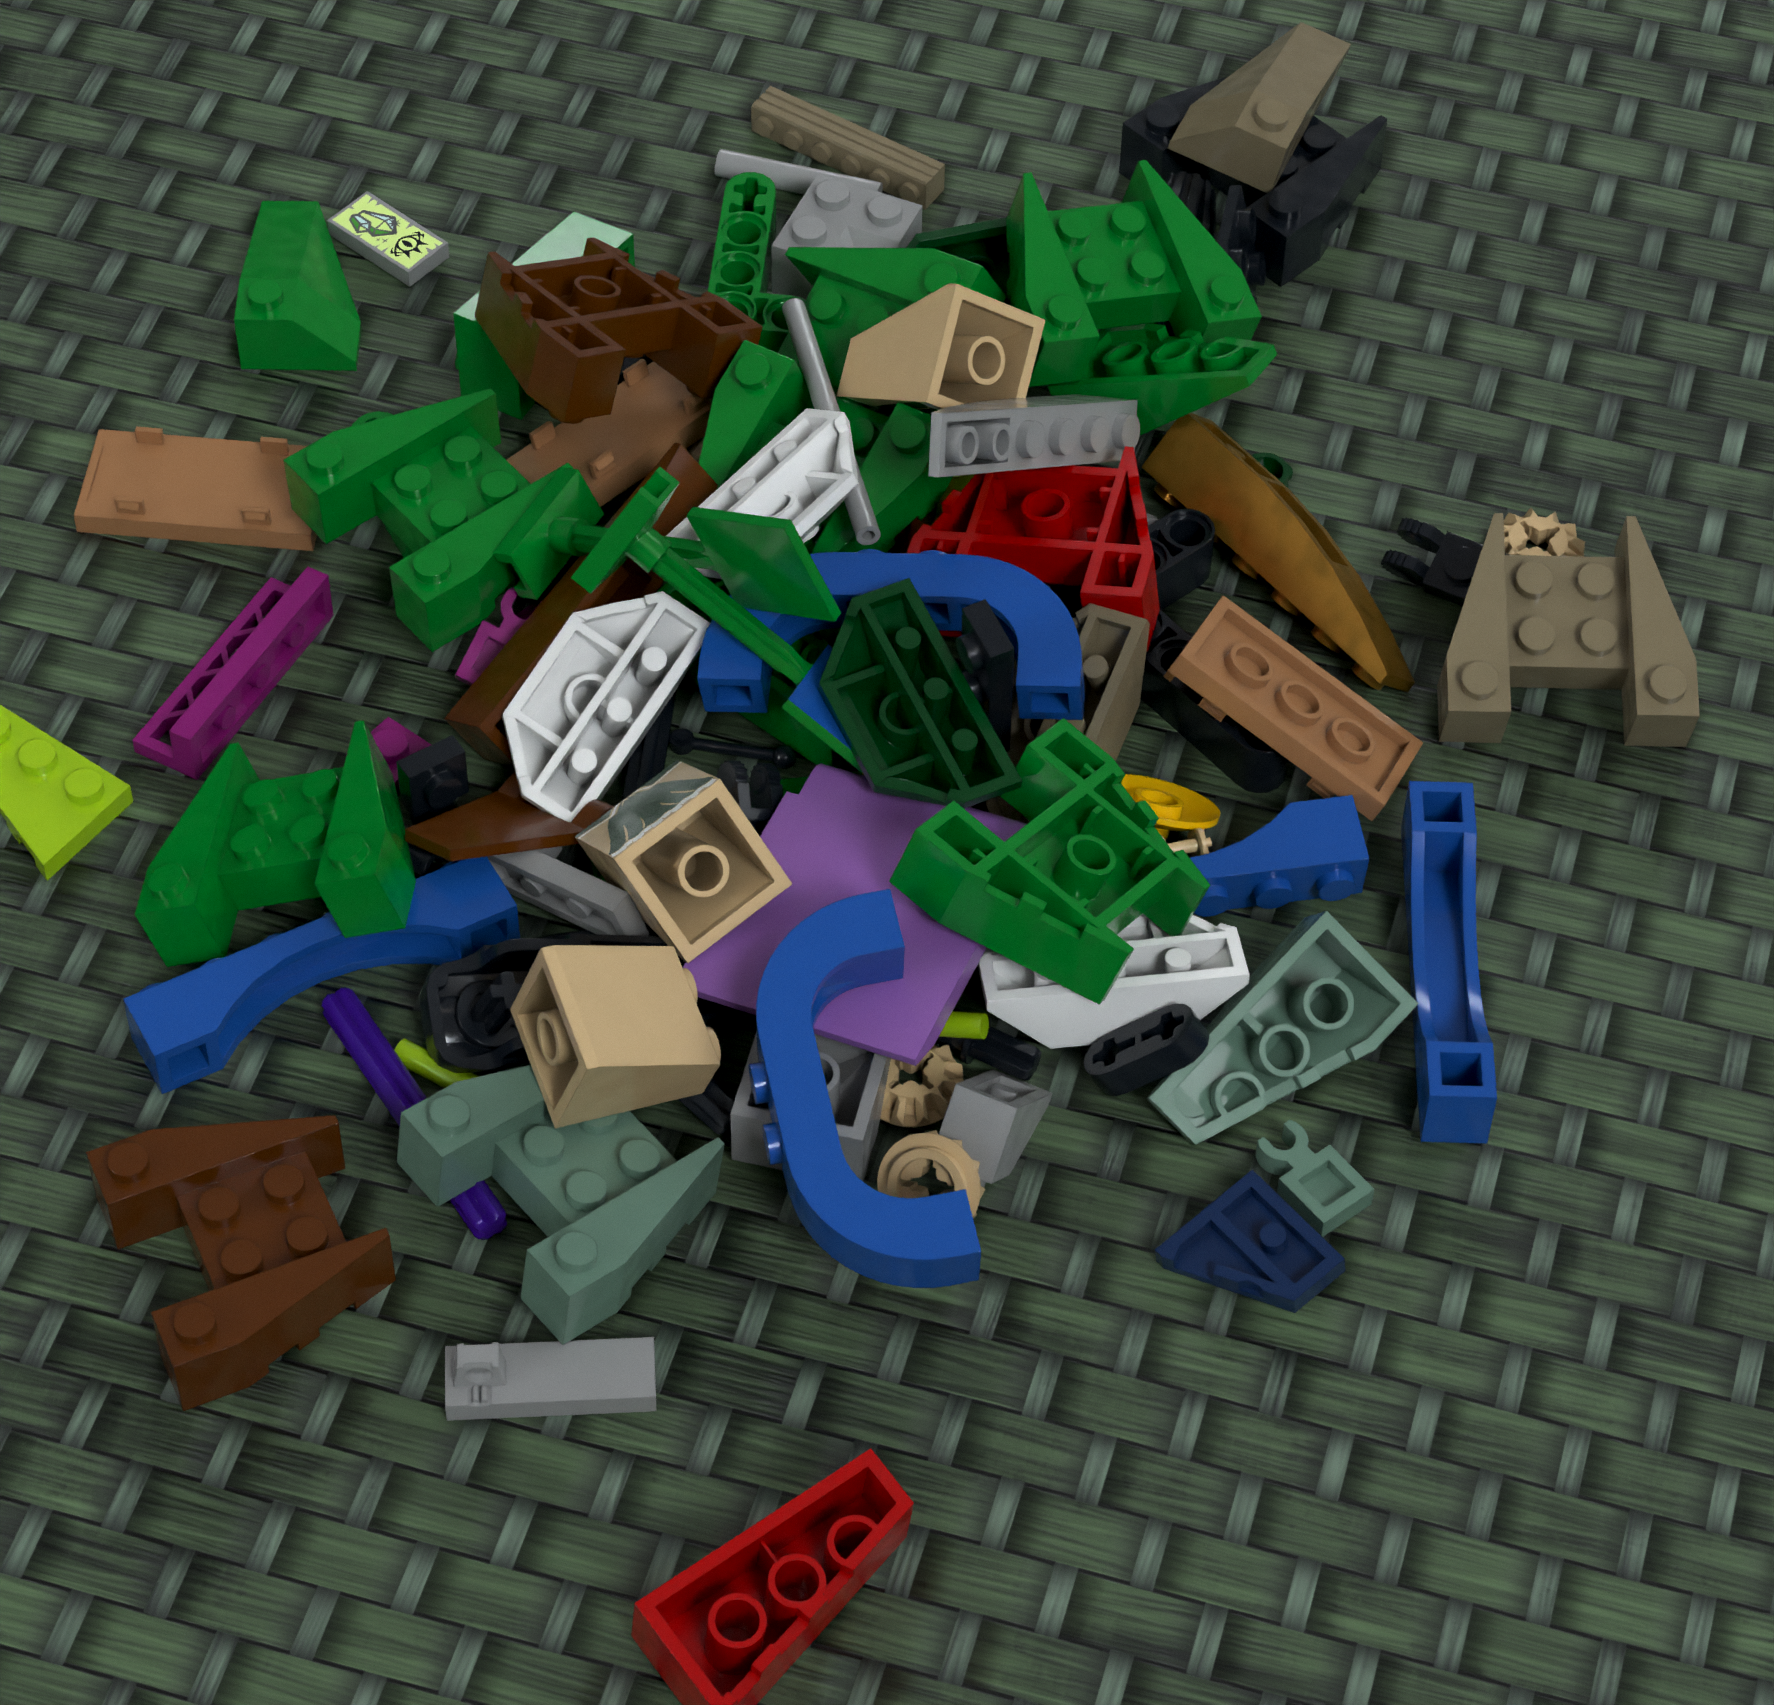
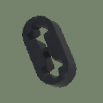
M1173 1004L1099 1038L1086 1053L1084 1067L1103 1093L1108 1096H1119L1193 1063L1206 1049L1209 1042V1033L1189 1006Z

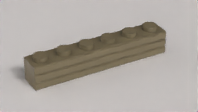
M770 86L751 106L753 132L847 175L882 182L883 191L900 199L923 205L922 209L924 210L944 191L945 164L775 87Z

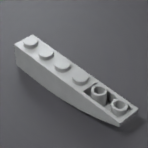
M1072 394L981 401L946 407L931 412L928 476L949 477L1120 461L1124 447H1134L1135 451V446L1139 441L1138 400Z

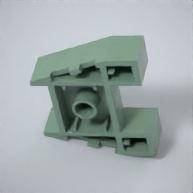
M531 1065L455 1082L401 1112L397 1163L437 1207L475 1186L477 1182L484 1181L492 1176L546 1234V1239L526 1251L520 1299L559 1342L564 1345L617 1313L631 1296L632 1287L647 1269L652 1271L665 1255L666 1246L684 1224L690 1225L714 1196L717 1190L725 1143L717 1137L677 1161L630 1111L554 1128Z

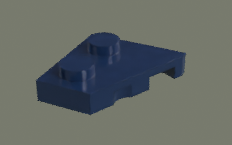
M1253 1170L1155 1249L1156 1262L1163 1269L1296 1313L1346 1271L1345 1258Z

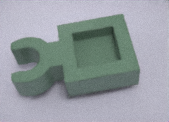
M1288 1120L1283 1126L1282 1140L1290 1149L1279 1150L1273 1147L1265 1137L1257 1140L1255 1156L1258 1164L1265 1171L1281 1176L1278 1181L1277 1194L1322 1237L1372 1204L1374 1188L1331 1145L1315 1154L1308 1147L1309 1139L1305 1129L1297 1122Z

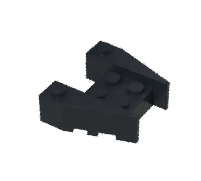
M1227 77L1161 97L1123 122L1119 173L1128 180H1131L1138 161L1147 160L1164 181L1168 175L1172 173L1177 175L1179 171H1186L1188 174L1197 173L1200 174L1202 179H1207L1212 186L1227 196L1231 185H1241L1246 209L1253 208L1256 215L1255 249L1256 251H1263L1265 255L1266 277L1280 287L1320 260L1328 248L1329 238L1335 229H1341L1349 217L1350 207L1360 193H1365L1381 169L1387 118L1380 115L1346 138L1313 116L1274 189L1266 193L1168 149L1170 140L1190 105Z

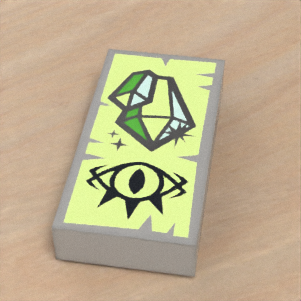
M368 191L327 220L330 236L409 287L449 258L448 242Z

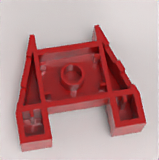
M1124 447L1118 468L1071 465L975 474L961 492L953 489L941 503L943 513L931 526L923 524L911 539L907 553L919 554L927 550H937L947 554L984 556L1024 569L1043 583L1082 586L1080 590L1082 608L1092 603L1147 619L1150 624L1147 644L1148 652L1160 608L1154 552L1148 530L1147 515L1142 498L1134 447ZM939 630L941 636H961V631Z

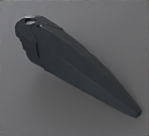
M568 934L562 939L520 938L505 940L495 945H483L478 951L467 957L443 963L425 980L420 994L422 1028L428 1054L438 1066L453 1073L478 1072L531 1065L510 1009L541 948L552 945H668L658 936ZM678 956V958H679V960H680V963H681V965H682V968H683V966H684V964H685L686 962H684V961ZM699 997L697 1000V1006L705 1026L748 1014L747 1012Z

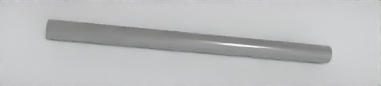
M798 298L789 299L783 304L782 312L813 407L819 410L840 411L805 303ZM855 457L859 483L844 499L858 543L871 545L879 540L881 532Z

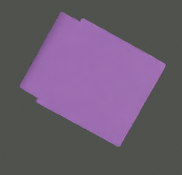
M822 763L816 765L799 794L786 791L760 836L792 882V885L691 962L684 964L683 968H687L694 977L698 997L756 1015L758 989L763 972L778 945L792 929L808 916L831 903L864 893L890 889L905 946L903 978L865 985L842 993L823 1009L816 1020L813 1030L816 1035L916 1066L936 1043L987 948L938 923L889 882L915 829L946 806L873 792L866 777ZM972 807L965 808L967 812L1004 842L1026 825V823Z

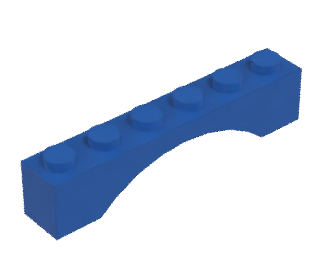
M1409 781L1401 825L1411 996L1419 1003L1412 1010L1420 1142L1487 1144L1497 1101L1493 1042L1488 1033L1484 1017L1478 969L1476 932L1477 828L1473 783Z
M1353 795L1291 802L1270 823L1242 841L1209 854L1190 857L1210 884L1194 914L1210 917L1230 909L1254 906L1273 909L1294 901L1318 898L1325 901H1337L1351 894L1362 893L1369 855Z
M487 856L451 861L440 869L416 879L406 928L345 938L329 911L321 918L285 933L270 935L258 944L224 958L209 960L197 969L163 983L159 982L148 985L140 992L124 998L123 1001L131 1038L162 1094L222 1070L239 1043L265 1016L289 998L322 981L356 970L392 964H433L441 966L443 963L467 957L478 951L483 945H495L509 939H520L518 908Z

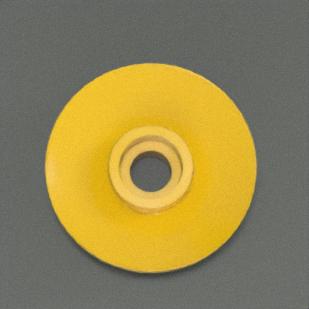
M1125 774L1121 782L1135 802L1145 800L1159 817L1154 827L1165 840L1168 838L1170 831H1191L1195 828L1207 829L1214 827L1219 821V808L1208 798L1186 787L1165 780L1135 774Z

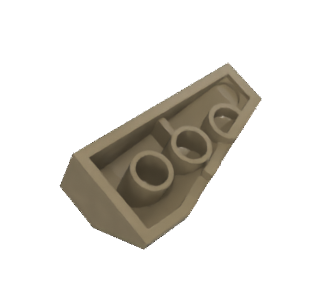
M1300 22L1191 104L1170 140L1168 149L1263 192H1270L1277 184L1343 63L1351 44Z

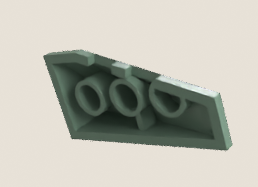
M1328 911L1305 917L1249 977V984L1238 991L1206 1027L1209 1033V1042L1204 1052L1193 1063L1166 1075L1146 1099L1192 1145H1197L1263 1110L1264 1107L1320 1080L1321 1077L1349 1062L1373 1052L1419 1003Z

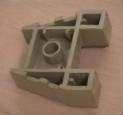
M1494 513L1437 684L1439 742L1501 743L1511 715L1510 687L1622 690L1624 746H1687L1700 717L1697 661L1636 516H1626L1614 549L1615 557L1505 555L1503 513Z

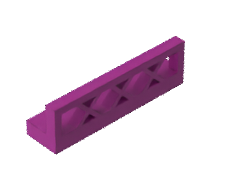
M307 566L291 586L270 577L132 740L134 751L198 780L334 616L329 576ZM277 602L263 619V616L268 612V610L273 606V604ZM236 648H238L237 651L229 659L230 655L235 651ZM202 689H204V690L199 694V696L194 700V698L198 695V693H199ZM167 730H169L172 746L159 741Z

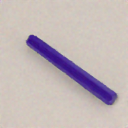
M341 987L335 993L327 994L322 1001L323 1015L400 1127L401 1112L427 1097L354 991ZM485 1181L477 1182L475 1186L450 1200L472 1234L478 1239L487 1240L494 1234L501 1233L507 1226V1220L505 1219L506 1211Z

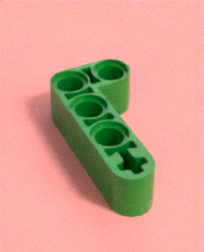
M743 172L732 177L725 187L708 292L727 300L760 324L763 328L758 345L778 353L789 332L782 312V306L787 300L792 298L801 299L803 302H805V299L793 295L767 293L772 263L771 245L776 237V189L771 178L764 174Z

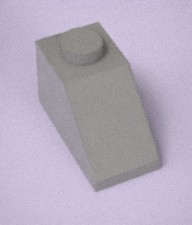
M994 1069L955 1085L939 1135L951 1140H962V1147L971 1159L980 1162L978 1174L981 1186L985 1187L986 1182L992 1184L1010 1175L1045 1113L1053 1093Z

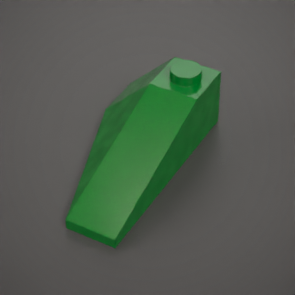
M262 200L239 279L234 315L241 369L357 371L362 331L361 321L318 201Z
M1154 323L1107 328L1099 331V340L1082 380L1050 384L1048 388L1051 396L1080 394L1138 400L1137 417L1140 422V435L1249 387L1277 356L1274 344L1229 336L1217 339L1211 343L1204 342L1201 332L1186 330L1179 337L1169 336L1165 325Z

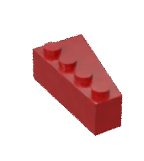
M870 1448L635 1602L631 1636L682 1705H757L907 1537L914 1502Z

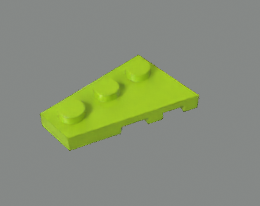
M0 705V813L6 820L9 831L19 844H24L33 856L36 867L48 881L133 802L131 786Z

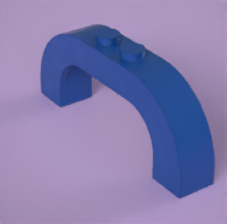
M864 549L858 552L810 554L841 611L840 616L835 622L745 608L791 645L810 633L825 629L841 628L853 597L910 578L938 630L961 631L962 608L986 599L1014 647V657L1017 661L1016 692L1019 718L1083 720L1085 696L1082 651L1079 635L1068 609L1050 587L1024 569L998 559L978 555L947 554L937 550H927L919 554L884 553L876 549ZM713 619L706 630L702 642L697 675L705 712L767 713L770 683L774 668Z
M886 889L848 897L823 907L801 921L778 945L768 961L758 989L756 1003L758 1062L748 1065L755 1103H768L772 1123L762 1125L768 1162L770 1165L782 1164L792 1205L799 1220L816 1243L845 1267L878 1282L910 1288L952 1286L979 1280L981 1248L966 1189L921 1198H899L886 1195L871 1188L856 1176L848 1165L841 1148L813 1030L816 1020L823 1009L842 993L865 985L903 978L905 946L891 890Z

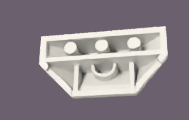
M806 408L698 507L788 519L792 521L803 543L810 540L818 532L819 524L843 502L859 483L851 427L845 412ZM687 517L666 535L668 537L700 541ZM695 568L705 577L722 579L719 573L714 570Z
M663 591L644 595L643 598L615 602L572 613L502 714L521 797L540 810L570 823L588 802L596 799L601 800L671 699L698 656L710 622Z
M1143 913L1117 934L1134 950L1106 999L1101 1004H1097L989 948H986L977 965L987 1011L1050 1049L1093 1045L1107 1033L1173 1004L1189 1006L1201 1020L1249 984V971L1237 927L1223 923L1215 926L1193 915L1180 936H1170Z

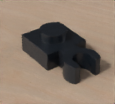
M453 735L396 761L401 802L410 813V820L413 825L460 807L456 799L469 792L466 754Z

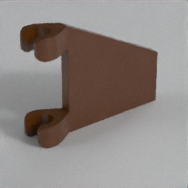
M514 772L498 791L405 829V841L448 861L579 844L575 838L577 834L615 806L598 799L592 800L581 809L571 823L540 810L522 798L516 773Z

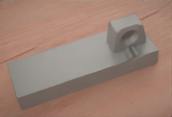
M562 846L487 856L509 893L597 935L648 936L650 934L629 893L557 860V856L562 851Z
M654 1337L573 1340L564 1345L559 1341L505 1344L492 1342V1344L464 1345V1343L457 1344V1346H445L446 1419L451 1421L657 1411Z

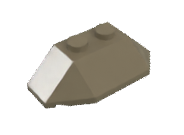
M1089 603L1077 611L1076 617L1072 618L1079 635L1082 651L1085 696L1083 720L1067 721L1116 761L1140 705L1150 624L1147 619ZM1014 657L1010 751L1007 754L1016 768L1027 745L1060 720L1019 718L1016 692L1017 661ZM1001 795L985 801L989 813L1026 824L1030 822L1001 798Z

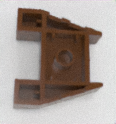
M594 237L587 238L584 254L581 257L520 266L512 265L495 251L488 252L475 312V318L526 394L547 409L552 418L569 424H577L587 418L611 414L624 357L640 358L646 355L685 384L691 394L704 399H713L715 388L743 341L747 340L758 345L763 327L727 300L707 291L702 293L701 297H694L679 290L681 278L664 270L656 272L655 278L639 271L628 263L630 254Z
M335 1115L151 1129L86 1152L96 1198L117 1250L183 1227L208 1286V1292L151 1312L161 1358L183 1411L252 1386L269 1373L268 1365L294 1346L300 1351L320 1336L319 1328L350 1305L355 1309L359 1308L396 1281L390 1235L387 1228L346 1242L318 1178L346 1169L339 1122Z

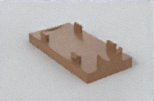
M640 359L622 371L625 381L617 385L610 415L587 418L577 424L562 422L556 427L553 426L551 421H547L529 433L531 443L508 458L507 461L531 484L562 465L569 463L573 469L580 471L601 507L647 476L674 443H679L686 449L704 437L713 399H704L691 394L685 384L653 361L647 365L646 360Z
M136 427L135 432L99 429L74 512L77 532L313 551L317 534L291 508L283 462L284 459L307 446L289 445L287 439L261 437L260 442L166 435L163 434V429Z
M1224 595L1163 676L1170 682L1174 677H1177L1204 697L1198 706L1221 722L1228 715L1312 778L1306 785L1323 798H1332L1334 795L1338 797L1353 795L1356 810L1370 821H1373L1384 808L1423 744L1422 741Z

